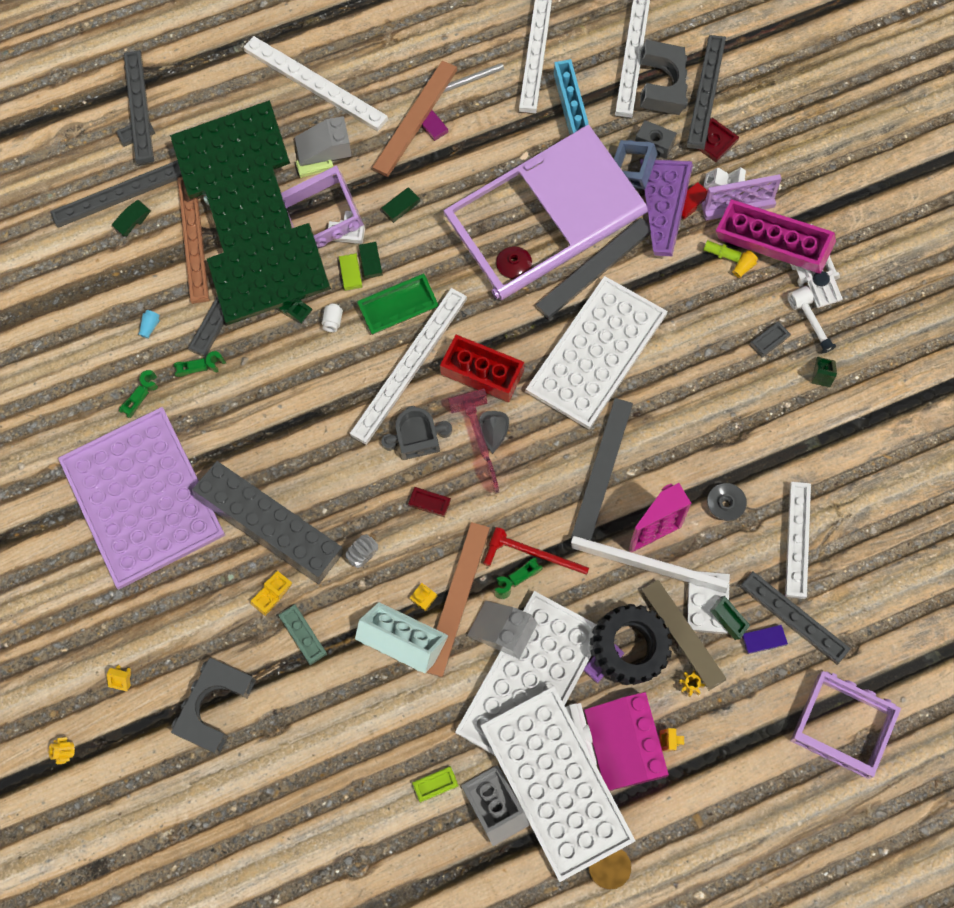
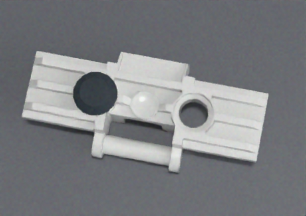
M830 255L825 264L828 272L822 270L821 274L790 264L792 270H797L799 275L797 280L799 287H803V284L807 282L817 308L843 300L835 281L840 278V274L836 272Z

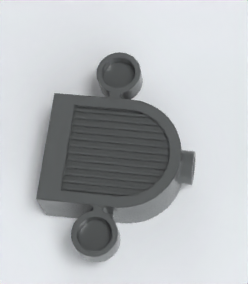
M409 406L405 408V411L396 420L397 435L386 434L382 437L381 443L387 451L394 450L399 443L403 460L440 452L437 434L442 438L449 437L452 434V425L447 421H442L434 426L433 418L426 410L416 408V406Z

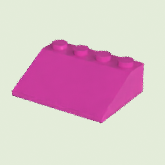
M680 483L675 485L668 484L662 488L660 494L635 526L628 549L629 552L632 553L682 528L691 502Z
M646 692L626 696L584 710L591 731L600 774L609 791L666 778L669 775Z

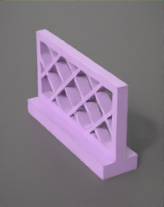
M780 174L708 188L706 200L701 204L705 220L722 218L731 199L761 209L775 208V196L781 182Z

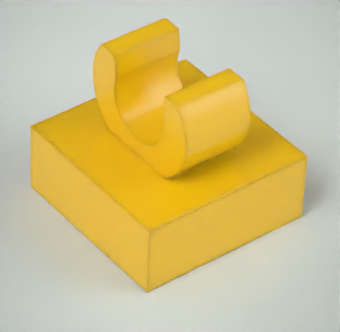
M421 583L409 599L426 612L438 595Z
M120 665L116 666L115 669L110 668L107 672L108 687L128 691L131 686V669L127 668L126 671H122Z
M667 728L659 731L662 752L675 751L677 746L684 745V736H676V729Z

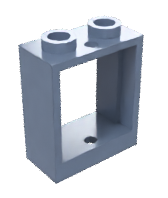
M620 140L614 157L620 169L626 153L645 155L640 172L623 171V173L634 188L646 189L657 157L654 143Z

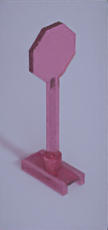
M485 389L449 398L451 414L465 410L466 415L469 416L480 453L486 463L495 494L499 493L495 471L489 458V451L476 415V407L488 404Z

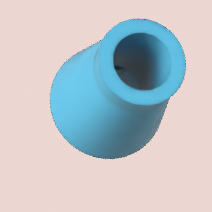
M146 310L142 314L138 335L149 339L160 321V315Z

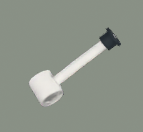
M804 286L789 292L788 301L790 306L794 310L803 309L821 342L822 353L833 350L836 344H833L830 338H827L809 304L813 303V294L809 287Z

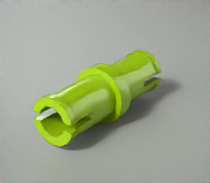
M707 240L703 251L717 255L720 259L723 257L738 263L742 253L726 247L727 245L725 244L719 245Z

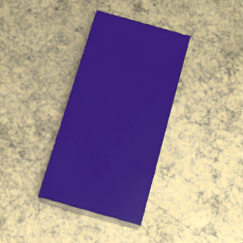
M782 625L744 633L742 636L748 655L788 645Z

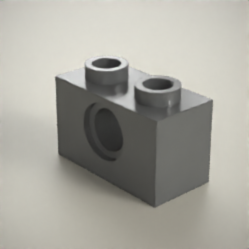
M644 120L635 141L654 143L657 157L667 159L675 144L677 133Z

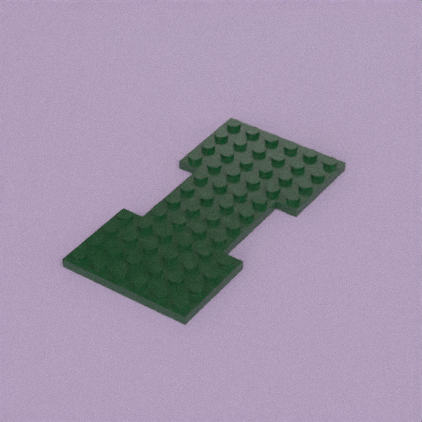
M270 100L170 135L188 197L192 199L206 194L224 253L207 258V262L227 325L331 289L310 223L292 228L274 171V169L291 163Z

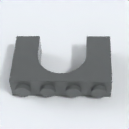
M646 39L640 50V64L664 70L670 76L673 85L660 86L646 83L640 93V108L680 115L682 110L687 107L688 99L686 98L688 85L686 84L687 69L685 64L687 62V55H685V47Z
M209 657L208 661H205L201 667L199 679L195 680L192 684V692L189 698H186L181 706L182 712L179 718L176 717L173 721L171 733L216 755H220L228 736L204 724L200 716L201 703L210 692L218 689L229 690L248 699L257 680L246 673Z

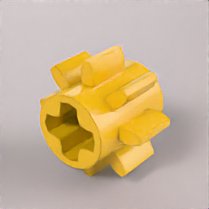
M695 670L691 675L685 672L683 674L685 680H679V683L683 684L681 692H688L689 697L694 692L699 696L701 692L698 688L705 687L701 683L700 677L695 675ZM689 681H690V682L695 681V682H696L695 686H690V687H689V686H688Z
M67 737L57 738V740L53 741V744L49 745V757L51 760L56 759V764H64L74 756L73 742H67Z

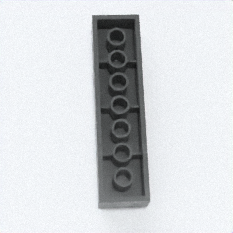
M218 461L214 463L192 489L196 500L318 585L343 555L342 546Z

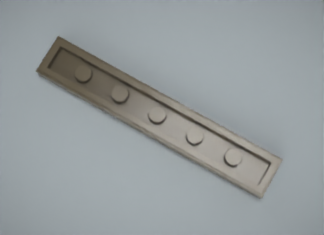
M656 580L641 589V592L658 617H662L665 621L663 623L664 626L669 628L670 635L708 691L726 681L725 675L660 581Z

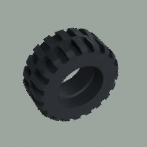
M628 604L613 609L598 620L597 626L592 631L594 635L590 638V645H593V649L590 652L591 656L596 658L594 664L596 667H601V673L605 677L609 676L611 681L615 683L621 682L622 685H636L652 680V678L657 677L661 673L662 669L666 668L668 665L666 660L672 654V651L669 650V646H672V639H668L667 634L670 633L669 628H664L663 623L665 621L662 617L657 618L655 611L652 609L647 611L646 606L639 605L636 607L635 604ZM621 627H635L645 637L647 653L644 660L640 663L629 664L617 654L614 638L616 632Z

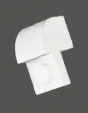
M717 167L706 173L703 187L708 190L710 187L745 181L746 170L740 167L728 174Z

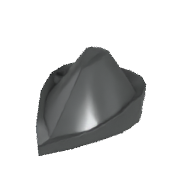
M500 411L484 412L479 419L480 433L492 454L499 448L509 429V418Z

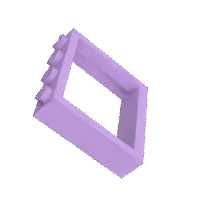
M337 165L282 192L287 209L338 182L340 183L353 217L314 235L318 247H323L328 242L339 239L351 231H356L364 225L343 174Z
M822 671L816 678L790 741L866 779H871L875 776L901 708L895 706L896 704L892 703L889 699L883 700L876 697V693L873 691L862 690L856 687L857 685L852 681H843L837 678L835 673L831 674L827 671ZM822 684L887 714L868 764L802 733Z

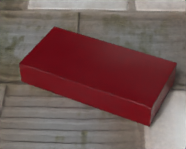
M414 487L408 506L445 518L451 498Z

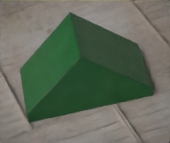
M817 357L811 383L830 388L837 375L836 361Z

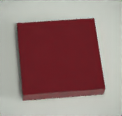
M712 117L709 123L705 149L698 150L714 162H717L739 140V136Z

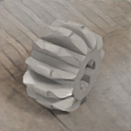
M367 534L360 536L346 552L348 562L356 568L363 567L376 554L378 544Z

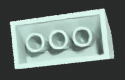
M380 602L359 619L355 639L364 645L370 646L423 673H426L434 665L448 638L447 634Z

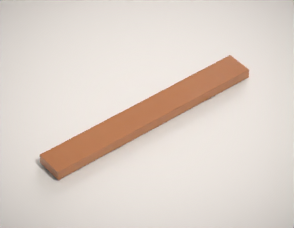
M441 61L373 165V171L389 177L422 126V123L457 72V66Z
M183 177L178 178L190 301L192 304L210 301L198 196L192 199L188 197Z
M473 522L470 524L436 629L447 634L448 638L434 665L426 672L428 674L441 678L444 676L490 527Z

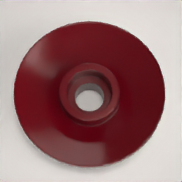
M512 246L505 248L499 253L496 266L501 275L509 279H515L532 268V258L525 249Z

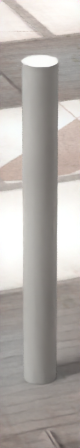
M500 63L448 84L444 92L504 70V66Z

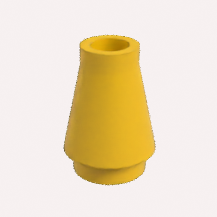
M749 250L742 253L732 273L736 277L741 278L757 265L758 257Z

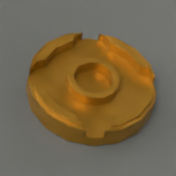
M622 849L589 866L592 880L599 887L607 890L623 886L629 879L632 870L631 861L627 853Z

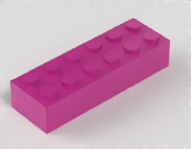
M732 199L716 229L718 239L819 274H821L836 243L835 232Z

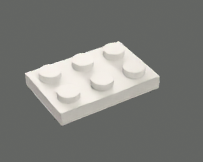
M700 572L724 580H730V574ZM688 582L687 622L694 632L728 634V631L710 612V609L719 597L726 596L729 600V583L726 593Z

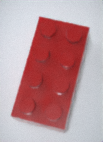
M455 334L440 364L441 375L510 402L524 373V361Z

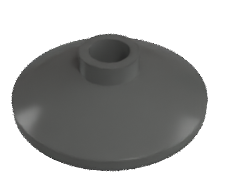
M723 483L715 486L710 491L707 505L710 512L716 518L723 521H733L741 517L745 512L747 499L739 487L730 483ZM723 502H728V503H729V507L723 506L722 503H723Z

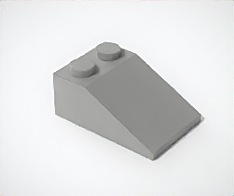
M344 116L326 119L295 136L300 166L352 157Z
M485 601L467 636L520 659L538 623L531 614L515 607Z
M498 765L461 785L492 846L530 826L525 812Z

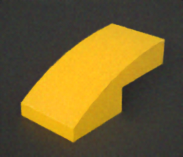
M276 571L264 583V588L250 601V604L266 616L284 596L292 582L279 571Z

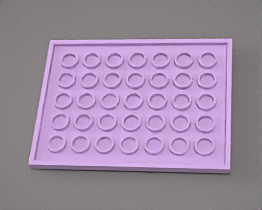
M163 407L58 458L118 590L226 536L215 512L194 498L192 489L199 480Z

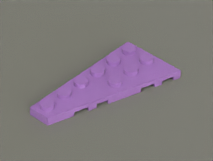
M640 159L641 167L644 159ZM655 160L646 189H644L653 252L656 256H673L693 168L692 161Z

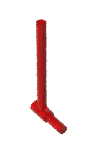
M496 527L489 543L490 547L483 562L484 565L490 567L497 549L505 545L585 575L589 571V567L506 538L505 530Z

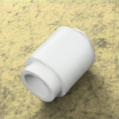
M329 304L324 308L322 325L323 329L327 332H337V329L340 327L343 310L339 305Z

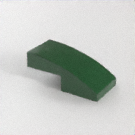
M136 200L116 218L112 226L123 236L127 237L137 223H143L151 210L140 200Z
M301 300L276 308L281 313L301 324L313 310Z

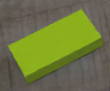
M357 253L339 256L345 291L363 288Z
M451 766L412 782L420 803L459 787Z

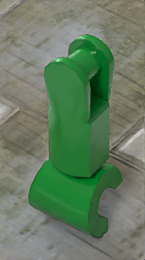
M212 351L206 356V359L201 358L174 363L176 368L175 376L183 377L193 373L208 371V367L213 372H219L215 363L218 361L222 364L227 363L219 352Z
M146 370L141 373L140 382L142 386L138 385L130 397L119 408L120 413H125L128 418H131L149 394L148 391L158 389V386L153 381L149 382L157 378L153 371Z
M532 558L507 577H498V585L505 588H496L495 596L499 599L508 598L511 594V586L516 587L528 578L538 574L543 569L542 565L539 566L537 559ZM529 567L532 568V571L530 572L527 571V568Z

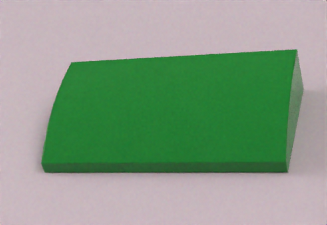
M424 273L357 301L358 308L372 335L439 306Z

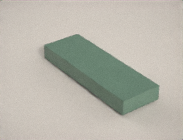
M295 604L278 615L310 665L327 655Z

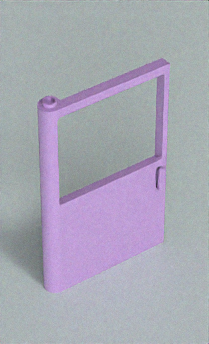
M588 124L444 210V215L492 284L493 289L491 292L493 296L502 301L646 214L648 209L641 196ZM521 174L570 246L503 285L454 213Z

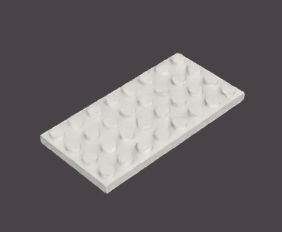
M604 276L527 386L526 393L590 430L666 317L668 311Z
M535 591L523 611L531 614L538 624L520 659L500 651L455 731L457 735L494 756L495 754L480 725L552 687H555L565 706L591 658L590 650L593 649V645H590V638L593 637L592 631L597 624Z
M555 687L480 725L559 882L635 842L628 825Z

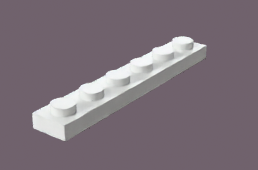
M790 483L785 597L807 598L810 483Z

